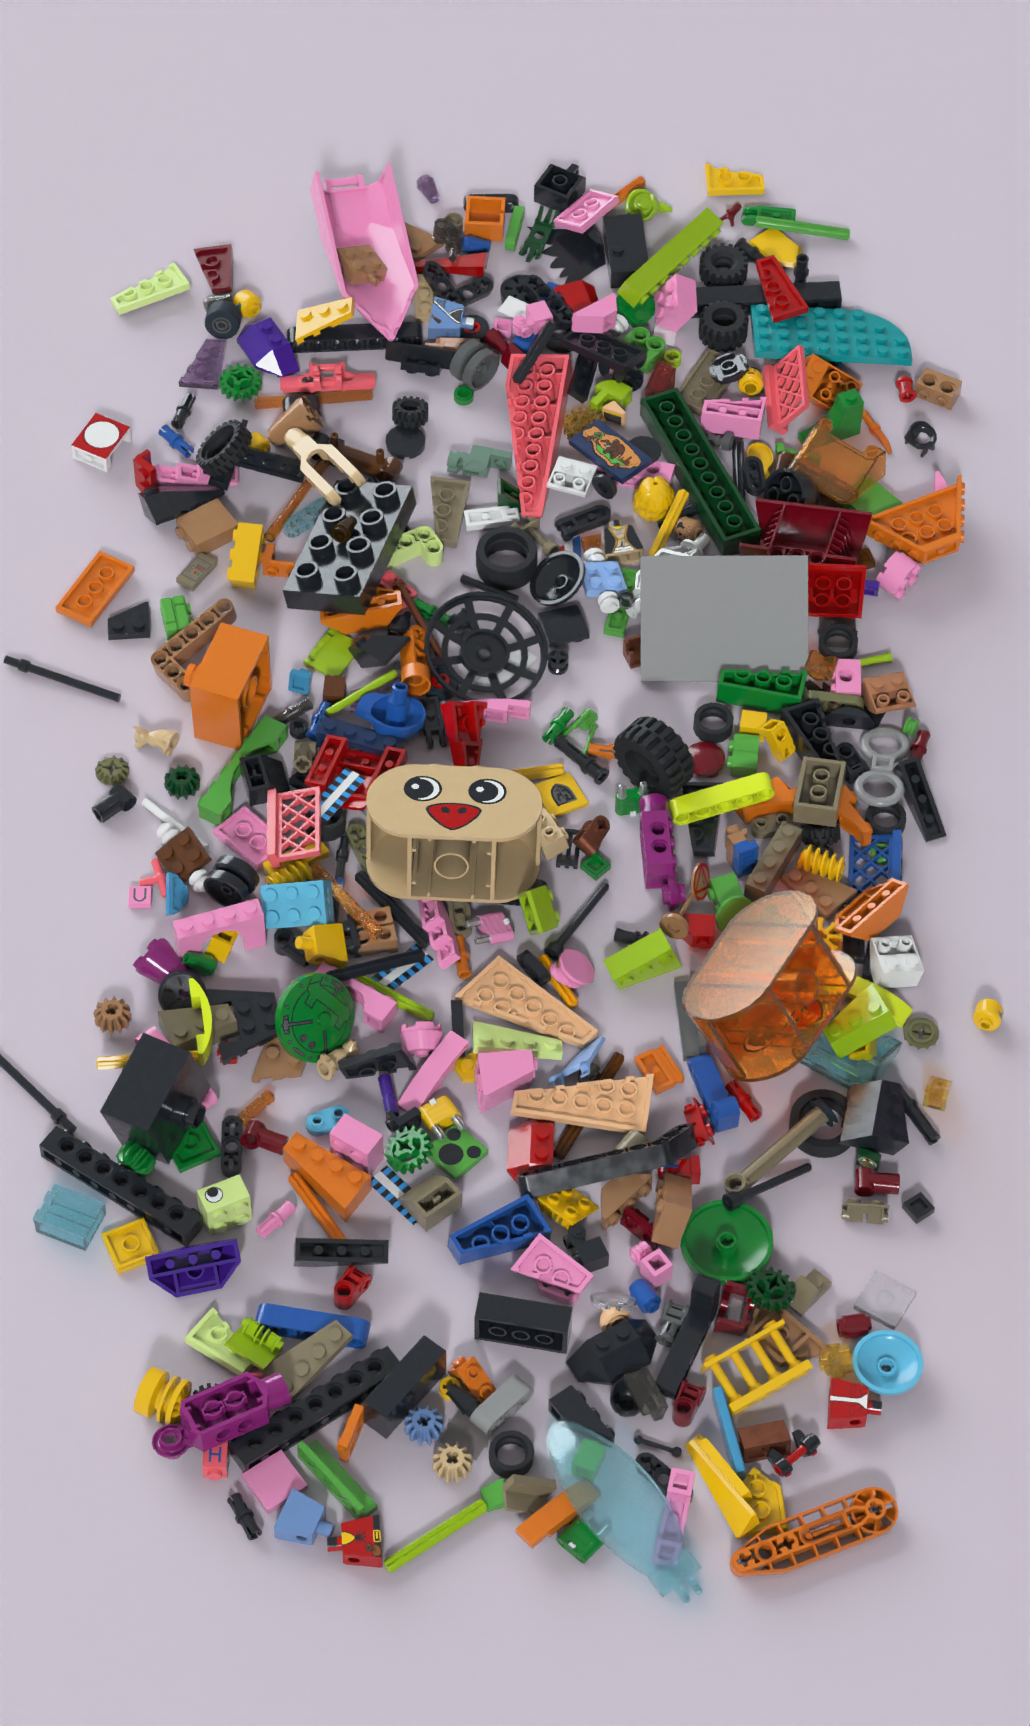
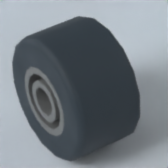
M220 300L209 306L205 317V328L212 336L218 339L232 338L240 328L241 312L234 303Z

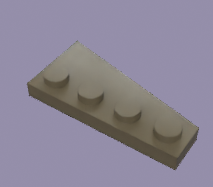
M430 476L435 534L442 542L443 547L457 548L470 490V481Z
M335 1320L273 1360L264 1370L260 1369L255 1373H263L261 1378L263 1379L279 1372L288 1387L291 1401L293 1402L345 1348L354 1336Z

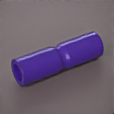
M380 1075L378 1082L381 1096L383 1097L385 1114L390 1109L398 1117L399 1110L396 1097L394 1096L395 1092L391 1075Z

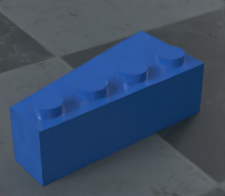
M526 1194L449 1235L447 1247L457 1263L461 1265L527 1248L539 1233L550 1241L552 1230L529 1194Z

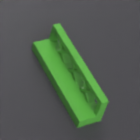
M316 1439L308 1446L303 1440L297 1444L298 1458L355 1519L368 1517L378 1509L375 1501Z

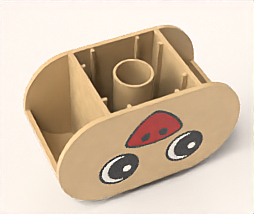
M408 764L390 769L376 778L367 792L366 868L368 876L379 890L400 899L505 903L518 899L517 894L530 890L539 876L542 825L541 794L529 779L517 772L503 768Z

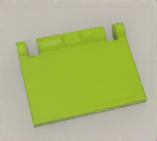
M329 628L327 630L328 634H324L308 655L309 659L306 658L303 664L327 676H341L354 659L348 650L353 644L354 639Z

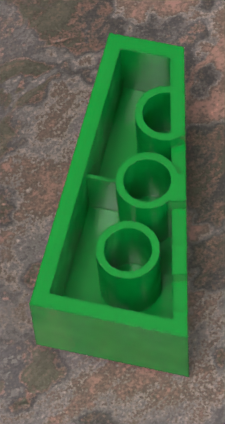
M722 669L718 682L716 702L781 714L782 709L802 703L808 670H800V673H790V670H781V673H769V670L751 673L749 670Z

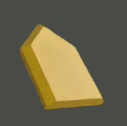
M767 229L749 241L751 246L759 248L762 255L765 257L774 255L782 267L793 268L792 270L796 267V257L802 253V248L781 230Z
M753 1467L742 1482L750 1490L753 1501L748 1505L756 1513L760 1524L745 1534L744 1538L754 1537L766 1526L786 1519L781 1485L771 1481L762 1475L761 1471ZM788 1524L781 1526L783 1532L788 1531ZM772 1529L761 1536L776 1535L777 1531Z

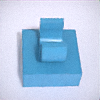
M302 668L300 671L292 669L289 675L288 690L309 695L312 682V674L309 673V670Z

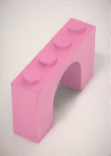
M258 898L173 921L176 953L182 962L183 956L187 951L202 954V946L205 941L213 935L224 931L239 932L245 951L266 945L264 914Z

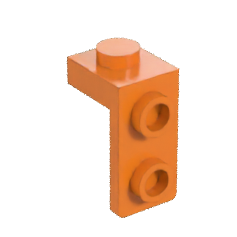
M266 543L265 551H261L260 563H262L263 575L289 578L295 566L294 562L275 560V544Z
M461 1356L451 1363L453 1367L447 1370L450 1377L460 1378L468 1391L479 1397L478 1400L481 1403L497 1390L475 1356L465 1358Z

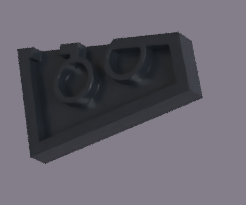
M402 1042L391 1043L386 1047L372 1049L366 1053L349 1056L344 1060L338 1061L339 1070L346 1079L374 1076L377 1071H388V1074L397 1073V1069L408 1067L409 1071L417 1070L416 1062Z

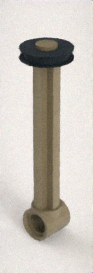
M815 1097V1102L810 1101L813 1108L811 1112L740 1173H730L725 1177L723 1184L726 1193L731 1191L740 1193L751 1188L823 1124L826 1123L828 1126L833 1127V1122L838 1123V1119L832 1109L821 1098Z

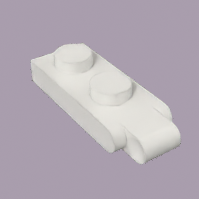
M509 506L464 510L466 531L508 527L512 523L520 521L519 510Z

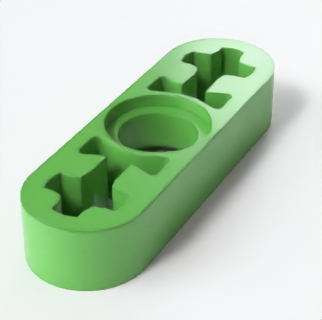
M514 206L506 235L505 250H516L525 215L524 206Z

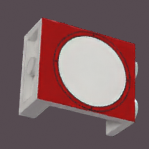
M95 413L71 444L73 459L108 472L111 468L110 456L122 440L129 443L132 440L130 426Z

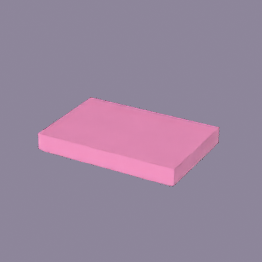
M589 189L553 220L554 225L583 234L620 202L619 198L615 195Z
M245 805L213 829V834L245 862L250 864L257 872L262 868V863L269 860L267 857V824Z

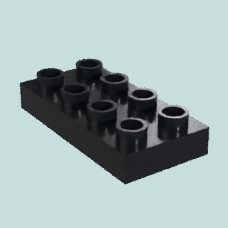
M349 478L336 480L333 489L341 497V503L332 506L326 500L283 588V594L289 609L365 615L417 505L412 486L395 485L393 482L384 481L380 483L367 482L360 488L354 482L351 483ZM348 515L354 516L357 524L350 539L343 543L335 541L332 537L333 526L344 520Z

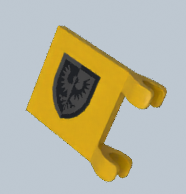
M569 772L534 784L541 794L542 806L549 815L553 813L555 817L589 805L588 800Z

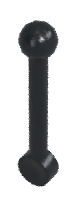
M640 1435L634 1437L636 1444L642 1443L671 1452L674 1457L681 1456L682 1450L680 1447L671 1448L643 1439Z

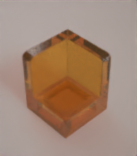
M811 650L804 670H808L807 675L816 681L832 680L839 659L836 656L824 657L816 650Z

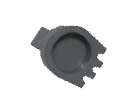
M703 431L711 445H715V447H720L721 445L722 450L726 451L732 450L735 439L734 432L727 431L722 438L721 435L715 436L709 431Z

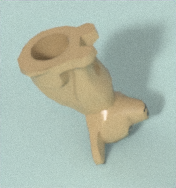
M133 726V729L136 730L134 735L136 740L135 747L138 749L149 744L151 747L161 748L162 753L169 756L179 741L180 736L174 731L161 729L149 732L144 728Z
M356 1039L346 1041L342 1048L335 1049L327 1055L325 1053L320 1055L316 1068L324 1080H332V1077L336 1075L339 1070L338 1061L344 1060L349 1056L360 1055Z

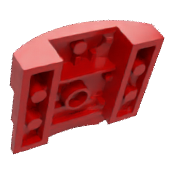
M327 734L304 782L309 787L320 786L322 794L347 767L366 779L340 808L363 811L366 809V797L371 784L384 772L405 765L408 760L407 750L386 746L381 756L349 749L347 738Z

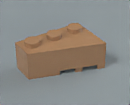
M665 1172L663 1179L658 1180L655 1192H657L655 1199L656 1209L651 1241L678 1249L693 1210L692 1184L690 1179Z

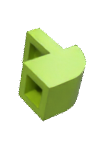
M606 380L598 383L595 386V395L589 402L590 415L597 419L602 413L603 406L612 401H616L624 410L632 401V387L622 382L617 383L616 380Z

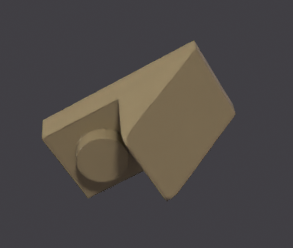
M815 1268L806 1277L800 1275L793 1286L796 1289L794 1301L789 1307L802 1317L831 1288L832 1282Z

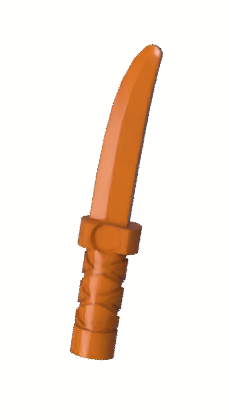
M863 411L862 419L868 425L869 431L875 434L887 453L891 454L890 443L880 430L881 427L878 423L874 422L867 411Z

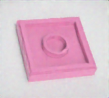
M279 1450L241 1474L242 1480L267 1514L285 1504L292 1488L301 1493L308 1489V1485L282 1450Z

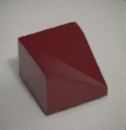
M512 342L508 343L501 358V363L507 369L509 368L511 354H524Z

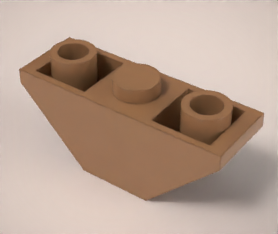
M631 1174L614 1178L601 1188V1227L604 1231L619 1222L627 1206L634 1208L641 1197H646L651 1192L652 1176L650 1174Z

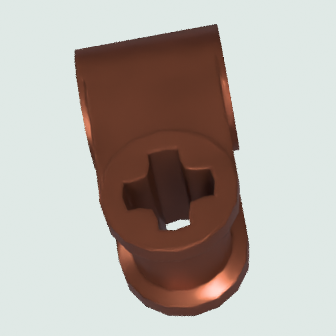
M599 815L593 821H586L573 838L572 843L587 857L592 856L599 849L601 842L610 829L609 820L605 816Z

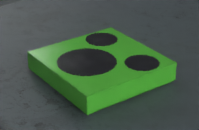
M454 1124L444 1132L446 1135L445 1139L439 1140L437 1138L432 1142L434 1147L429 1150L433 1154L427 1157L456 1182L488 1155V1149L465 1129L459 1130Z

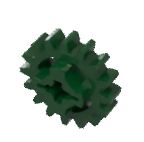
M762 1266L760 1271L754 1269L752 1275L749 1274L745 1290L748 1291L746 1297L753 1298L751 1304L755 1305L758 1303L760 1305L759 1310L765 1307L768 1313H771L772 1309L780 1313L782 1308L787 1310L794 1301L796 1289L793 1288L794 1281H788L789 1275H781V1269L775 1272L771 1266L769 1270Z

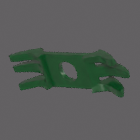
M540 206L527 241H525L522 250L518 253L520 256H524L527 254L528 247H530L526 262H531L534 257L535 260L542 257L545 245L553 228H555L553 220L559 216V210H556L550 223L553 208H549L542 222L544 206ZM543 233L545 237L536 239L534 234Z

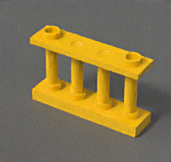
M783 1319L778 1322L775 1320L768 1322L763 1326L764 1330L718 1356L714 1353L704 1359V1364L700 1370L702 1374L709 1370H712L730 1399L728 1401L730 1403L728 1409L731 1417L805 1376L813 1368L808 1359L801 1363L800 1360L795 1358L780 1334L779 1330L785 1324ZM770 1335L789 1364V1370L782 1374L780 1371L777 1372L759 1343ZM749 1347L753 1349L769 1375V1381L763 1385L760 1382L757 1383L739 1354ZM731 1358L748 1384L749 1393L744 1396L737 1394L719 1364Z

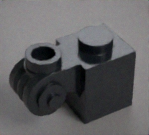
M573 1225L570 1227L568 1234L562 1237L566 1249H571L574 1254L572 1259L590 1273L609 1265V1253L601 1237L598 1236L586 1241V1229L582 1225Z

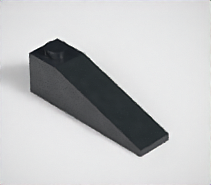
M919 757L898 762L893 768L894 774L904 783L905 793L903 796L925 842L946 837L947 835Z
M295 1238L294 1267L388 1264L389 1240Z

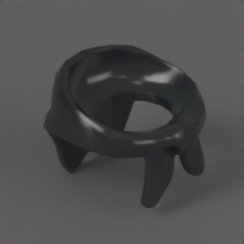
M916 421L910 425L907 434L904 436L905 444L909 443L916 449H923L921 457H924L929 449L931 451L935 450L937 434L929 423ZM923 432L930 437V441L926 444H921L915 438Z

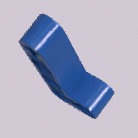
M706 1053L688 1058V1070L701 1101L708 1110V1117L714 1131L718 1133L738 1127L740 1109L735 1096L729 1097L711 1054Z

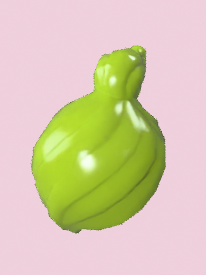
M646 189L633 190L629 194L624 208L627 214H642L643 222L650 221L657 213L672 212L673 210L672 207L658 201V198Z

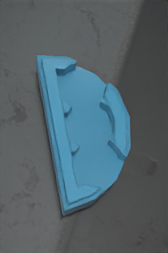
M171 872L166 873V916L180 912L188 903L189 898L187 885H184L177 874Z

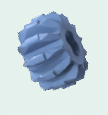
M428 1404L425 1409H421L417 1405L416 1411L409 1410L408 1417L404 1419V1432L406 1435H409L411 1442L418 1440V1444L421 1446L423 1441H426L430 1446L432 1439L438 1441L440 1438L439 1433L444 1431L443 1417L439 1415L437 1408L430 1411Z

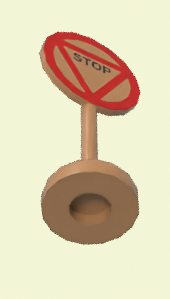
M700 862L695 866L691 878V892L678 914L667 913L663 915L659 922L663 933L670 938L683 939L687 936L690 929L683 915L693 898L696 901H702L707 895L706 889L709 888L710 872L706 863Z

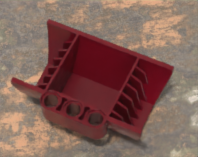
M756 498V509L761 528L760 545L740 543L739 550L743 556L808 555V563L857 565L872 519V512Z

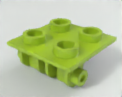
M245 1317L241 1323L242 1326L224 1345L251 1362L252 1365L264 1370L283 1350L285 1342L282 1341L281 1336L274 1332L270 1333V1329L263 1335L262 1332L265 1326L262 1325L259 1328L260 1323L252 1317L250 1319Z

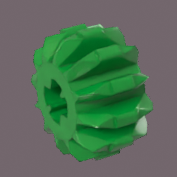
M128 1141L118 1150L119 1152L116 1155L118 1163L125 1165L133 1174L146 1177L154 1169L156 1164L154 1156L138 1143Z

